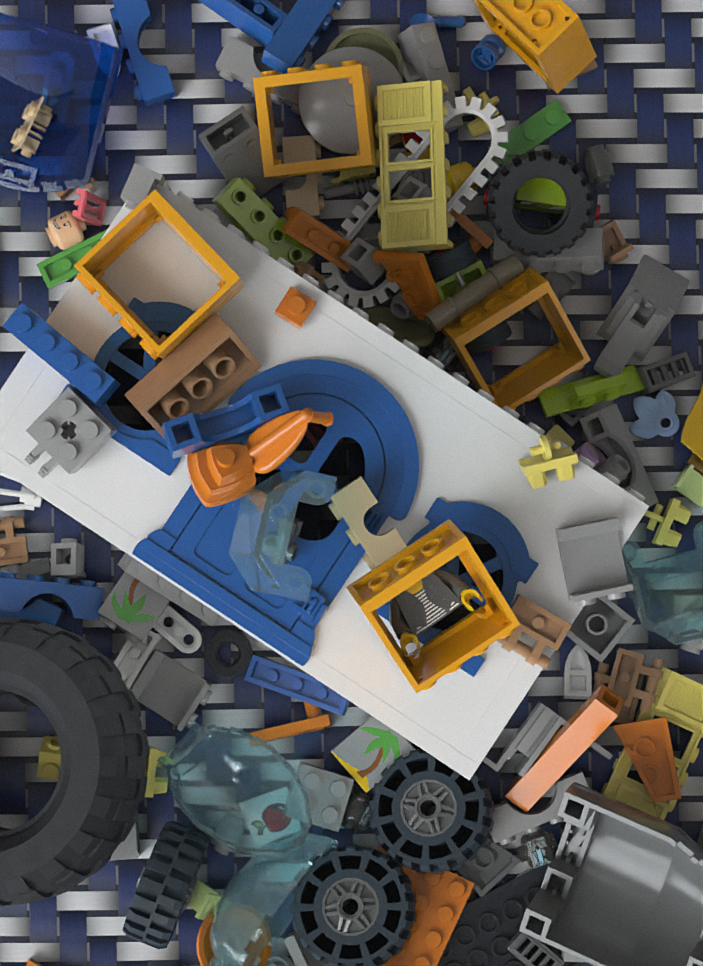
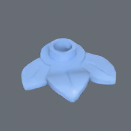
M662 389L657 394L656 399L647 396L634 398L633 406L639 419L629 428L633 434L644 439H651L656 435L670 437L678 431L680 421L675 414V399L670 393ZM665 418L671 421L668 428L661 426V422Z

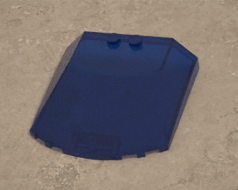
M0 12L1 186L27 192H59L90 183L123 55L122 49L101 40ZM44 97L42 105L52 108L51 114L53 116L47 128H45V133L33 128L30 129L43 137L42 140L36 139L40 141L36 154H32L31 158H27L21 155L22 149L12 152L14 144L10 143L15 130L20 128L25 122L21 117L27 104H31L32 101Z

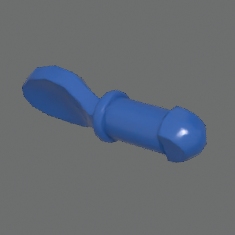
M418 13L410 17L409 23L411 26L434 22L435 25H438L439 29L441 27L462 28L466 24V19L459 15H438V18H433L428 14Z

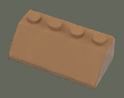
M215 313L133 386L125 396L164 438L162 433L164 422L190 413L199 414L213 411L261 368L262 365L234 331Z

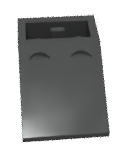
M241 106L198 135L201 143L228 184L233 178H246L256 188L253 192L258 197H261L289 178H264L259 129L244 106Z

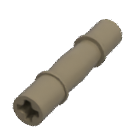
M511 254L494 267L488 268L486 274L469 283L451 298H445V301L424 315L427 324L437 333L457 318L460 319L462 313L483 301L495 290L503 289L504 285L524 272L522 263L514 254Z

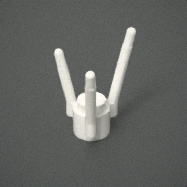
M0 470L1 476L18 482L17 480L13 479L12 477H10L9 475ZM25 486L21 487V491L0 488L1 495L20 497L19 501L24 503L0 506V511H34L35 507L41 508L43 498Z

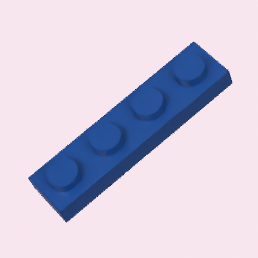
M252 655L244 678L245 681L345 716L350 701L310 674L257 655Z

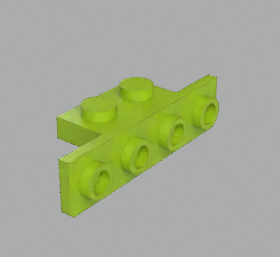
M631 365L624 367L619 375L607 378L602 374L545 389L537 397L545 416L550 417L581 407H590L595 403L606 400L611 401L620 396L641 391L644 389V386L636 372L635 366Z

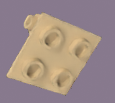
M44 97L32 101L31 104H27L21 117L25 122L20 128L15 130L10 143L14 144L12 152L22 149L21 155L27 158H31L32 154H36L40 141L36 139L42 140L43 137L30 129L33 128L45 133V128H47L53 116L51 114L53 109L42 105Z

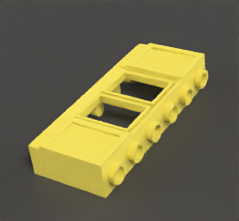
M442 80L377 86V95L374 97V107L376 112H378L375 134L377 139H379V149L376 150V162L380 166V176H377V189L379 193L381 192V203H378L377 207L378 217L381 220L378 240L380 246L385 251L417 252L453 249V243L448 239V226L452 225V217L447 212V198H451V190L446 185V171H450V163L445 157V144H449V135L444 130V117H448V108L443 103V92H448V86ZM430 131L431 159L401 162L389 161V134ZM431 169L432 197L391 201L390 172Z
M662 667L661 671L664 673L662 680L659 679L656 688V702L652 703L650 713L638 710L635 719L637 722L653 719L654 715L660 718L667 717V721L693 732L682 758L674 757L679 787L682 788L688 778L686 769L690 762H695L699 753L697 745L700 739L703 738V685ZM623 748L619 759L616 758L612 768L614 771L609 782L604 784L601 793L664 820L667 813L673 811L677 799L654 803L644 784L627 777L633 762L625 748Z

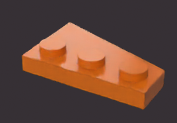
M375 251L372 259L376 264H382L387 270L385 276L391 283L396 282L403 292L401 297L419 320H425L424 315L442 303L424 254Z
M667 717L613 725L653 802L681 799Z

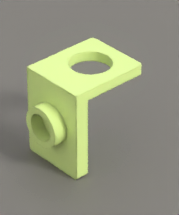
M688 464L671 487L698 507H702L703 476L693 469L695 467L693 464Z
M197 880L188 906L197 911L195 915L197 919L204 920L214 909L224 904L226 897L204 882Z

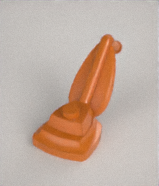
M311 408L289 412L257 428L247 439L246 445L222 442L187 454L188 474L196 495L205 507L223 505L245 496L255 488V473L265 474L271 472L286 461L294 452L306 433L308 423H317L329 427L334 422L333 413L329 411H315Z

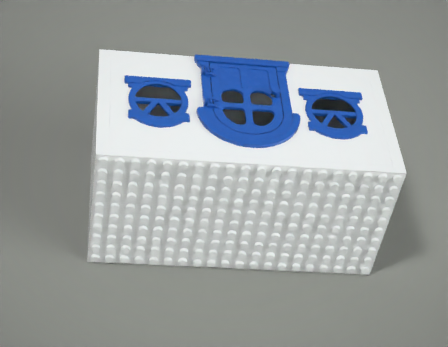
M166 181L164 185L157 183L156 187L159 188V194L241 278L244 286L217 315L234 331L261 363L262 367L214 410L231 405L243 399L251 392L280 383L290 412L302 411L305 408H311L320 412L329 411L334 415L333 424L327 427L324 436L306 462L298 463L288 457L286 461L277 467L291 477L292 483L281 501L274 508L269 510L256 509L249 504L245 496L223 505L205 507L196 495L190 482L187 455L172 459L165 439L156 430L144 431L128 427L112 414L107 403L100 407L84 395L118 431L76 473L68 474L58 464L46 477L42 478L38 472L52 457L44 451L39 459L30 465L24 460L39 444L26 430L68 387L75 386L28 348L0 390V470L470 780L543 668L537 664L532 666L525 661V657L513 650L511 652L501 648L502 644L495 641L489 645L483 654L471 657L463 663L460 669L453 673L445 674L437 680L433 687L428 690H421L416 694L346 588L371 570L362 558L367 553L361 544L354 546L345 531L349 529V526L343 518L340 519L334 531L325 539L309 541L297 536L295 544L299 545L298 554L293 562L289 561L288 565L285 566L271 563V557L262 554V547L268 533L271 531L278 533L277 530L281 518L290 516L292 510L306 491H313L332 503L329 496L337 492L338 489L323 480L319 475V470L337 442L343 437H350L355 439L363 449L365 458L364 481L378 501L364 515V525L371 534L381 535L394 527L406 545L409 546L450 519L461 532L466 531L479 535L496 550L497 557L483 563L489 574L499 569L503 571L501 594L509 607H511L516 596L520 594L566 622L573 624L584 606H578V602L569 601L555 529L618 517L620 518L622 530L618 531L622 549L649 508L644 503L646 498L632 488L624 490L618 486L621 481L610 473L600 474L593 469L595 464L582 455L578 457L579 462L574 463L575 478L559 481L555 469L545 471L547 485L533 489L529 485L526 476L519 469L518 460L531 457L529 448L539 445L538 437L545 433L543 429L532 422L525 425L518 420L520 415L506 405L501 409L492 403L495 398L482 389L475 392L468 387L470 382L458 373L454 372L453 376L443 371L445 365L432 356L425 359L418 354L419 348L405 339L402 343L393 338L394 332L381 323L375 326L368 321L369 315L355 306L352 310L343 305L344 299L331 290L326 294L319 289V282L305 273L302 277L294 272V266L281 257L276 261L269 256V249L254 240L250 244L245 240L244 233L235 226L229 224L226 228L220 224L219 217L209 209L204 207L200 211L193 203L194 200L183 192L179 191L177 195L171 192L172 189L168 187L169 184ZM126 202L102 238L131 212V210L125 208ZM163 220L160 223L156 222L104 271L105 275L102 277L105 283L156 336L159 331L171 334L175 332L220 289L217 285L220 282L218 277ZM75 277L46 322L103 370H106L110 360L138 380H141L155 368L156 360L144 350L142 368L118 352V348L132 337L118 322L121 316L118 313L112 316L97 300L100 294L96 291L92 295ZM290 287L295 288L317 302L301 329L275 315V310ZM75 424L68 425L67 433L69 436L75 437L77 435L74 432V429L77 427ZM253 432L224 442L246 445L247 439ZM560 441L561 448L568 447ZM456 556L448 561L447 568L444 566L439 568L458 576L459 557ZM468 571L459 575L458 577L470 589L476 590L483 598V602L477 597L472 598V600L481 606L486 604V600L479 589L471 585L474 581ZM386 602L377 608L376 611L400 647V640H398L389 623V604ZM432 627L417 636L420 647L443 631ZM522 632L518 639L530 647L536 642L535 638ZM409 643L405 647L408 655L417 649L414 643ZM546 645L542 654L550 658L555 650Z

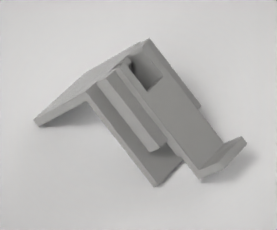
M644 254L628 286L596 333L607 340L608 343L599 355L593 369L609 378L621 374L631 356L643 361L676 313L690 281Z
M538 702L496 761L492 762L485 756L483 762L498 772L507 759L510 760L518 750L524 756L514 771L524 777L558 728L567 721L544 704ZM595 741L590 745L592 749L609 760L612 758L613 755Z

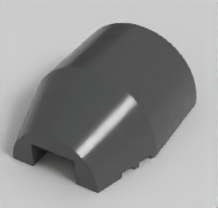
M572 783L564 793L557 814L564 818L563 821L566 822L555 858L547 868L541 889L526 908L519 931L594 966H703V849L680 827L582 784Z

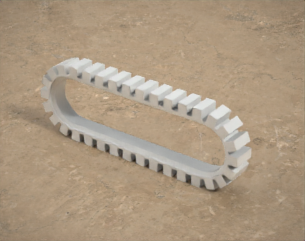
M466 96L455 97L456 108L453 107L450 101L444 102L448 108V117H444V127L456 116L465 113L475 114L483 118L488 124L492 135L491 147L487 155L447 203V212L452 217V225L448 226L449 228L458 220L450 212L454 209L457 213L463 214L468 206L461 199L463 196L470 201L476 198L479 193L472 188V185L476 183L481 188L485 187L490 180L482 173L486 169L494 175L499 170L500 166L493 161L494 157L505 159L508 150L500 147L499 144L510 143L509 132H499V129L507 126L504 117L500 115L492 119L498 109L491 103H488L482 110L484 100L473 96L470 106H468ZM430 131L416 132L423 139L422 142L419 144L415 139L411 138L405 147L412 154L407 156L404 152H400L394 160L396 162L418 160L430 146ZM408 171L390 172L391 193ZM377 181L373 185L375 189H377ZM368 191L362 200L369 207L366 209L362 205H357L351 212L359 220L355 222L351 218H346L341 226L348 231L347 235L341 231L336 232L352 242L376 213L378 203H381V192L376 196L373 192ZM432 250L424 251V252H426L427 254H429V253H431ZM332 262L321 263L322 273L332 272L333 275L324 280L327 288L330 289L338 285L339 288L335 293L344 300L349 295L347 305L359 307L363 299L364 308L377 305L376 297L380 304L392 298L387 288H390L394 293L400 291L396 282L391 283L388 278L375 289L369 291L357 290L350 286L343 278L341 268Z

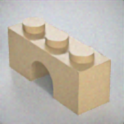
M310 135L282 137L284 164L321 159V146L315 143V140ZM322 173L306 175V181L301 188L287 190V208L291 206L299 207L314 218L320 219V212H325L324 196H318V185H323Z
M361 476L329 496L332 503L328 507L338 521L342 518L349 526V529L345 532L354 546L361 544L367 553L362 558L370 570L407 547L394 527L381 535L371 534L366 529L364 515L378 501Z

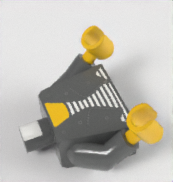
M438 568L388 602L389 623L398 640H400V647L404 655H408L405 647L409 643L416 644L419 650L420 644L417 636L460 605L464 604L468 610L474 611L469 605V601L477 597L483 602L480 594L476 590L470 589L457 575Z

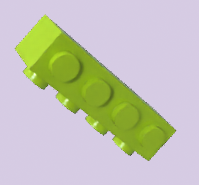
M233 178L212 200L252 243L255 240L269 249V256L276 261L281 257L294 266L297 260L307 263L314 256L309 250L310 248L284 233L282 228L287 220L282 216L278 218L272 212L274 209L273 205L264 197L260 199L253 192L256 188L246 178Z

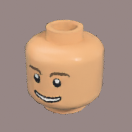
M68 210L48 220V227L45 230L53 247L58 246L60 249L66 250L84 240L82 231L87 230L84 221L73 216L72 212Z

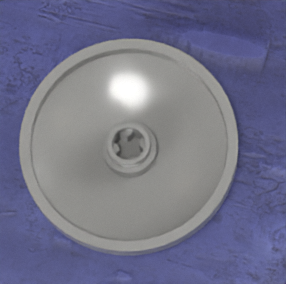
M343 47L332 50L317 59L309 68V71L314 70V65L331 64L335 65V67H342L341 62L350 60L362 62V65L370 68L373 101L377 95V86L403 83L400 74L391 62L379 53L362 47ZM349 79L302 83L298 98L299 112L309 135L319 145L331 152L346 156L357 155L356 150L360 149L353 85L349 84ZM375 110V119L378 122V112ZM389 134V141L395 136V134Z

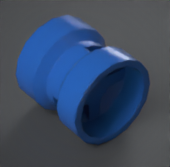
M488 34L483 37L471 52V59L474 65L482 70L492 69L505 53L506 46L504 41L494 34Z

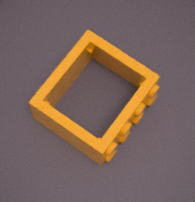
M473 0L486 26L495 35L502 38L504 43L557 94L597 57L580 17L562 0Z
M358 60L341 62L342 67H335V65L318 64L314 65V70L311 71L304 69V67H294L287 69L288 74L271 70L260 72L261 77L253 78L264 178H284L378 166L376 150L379 147L375 134L376 119L369 67L362 65V62H358ZM334 79H349V84L353 85L360 149L356 150L357 155L282 164V159L278 160L271 100L274 88Z
M155 189L74 265L79 272L76 278L92 295L96 291L100 294L97 298L100 304L112 316L117 313L121 316L118 322L133 338L139 335L143 339L139 344L154 360L158 357L162 360L165 359L244 288L241 278ZM163 220L218 277L220 282L217 285L220 289L168 338L163 335L159 339L105 283L102 277L105 275L104 271L156 222L160 223Z
M531 266L504 285L503 289L495 290L483 301L462 313L460 319L457 318L442 329L477 391L482 389L493 396L495 399L492 403L501 409L506 405L515 411L517 406L525 401L535 399L541 391L559 384L562 378L571 372L574 373L581 370L587 362L591 361L549 282ZM537 300L559 342L493 384L487 385L464 345Z
M450 519L346 587L416 694L421 690L430 689L439 678L447 673L457 671L465 661L473 656L483 654L489 645L498 639L510 636L514 629L521 625L467 537ZM458 556L486 600V604L422 645L419 650L416 649L409 655H404L376 609Z

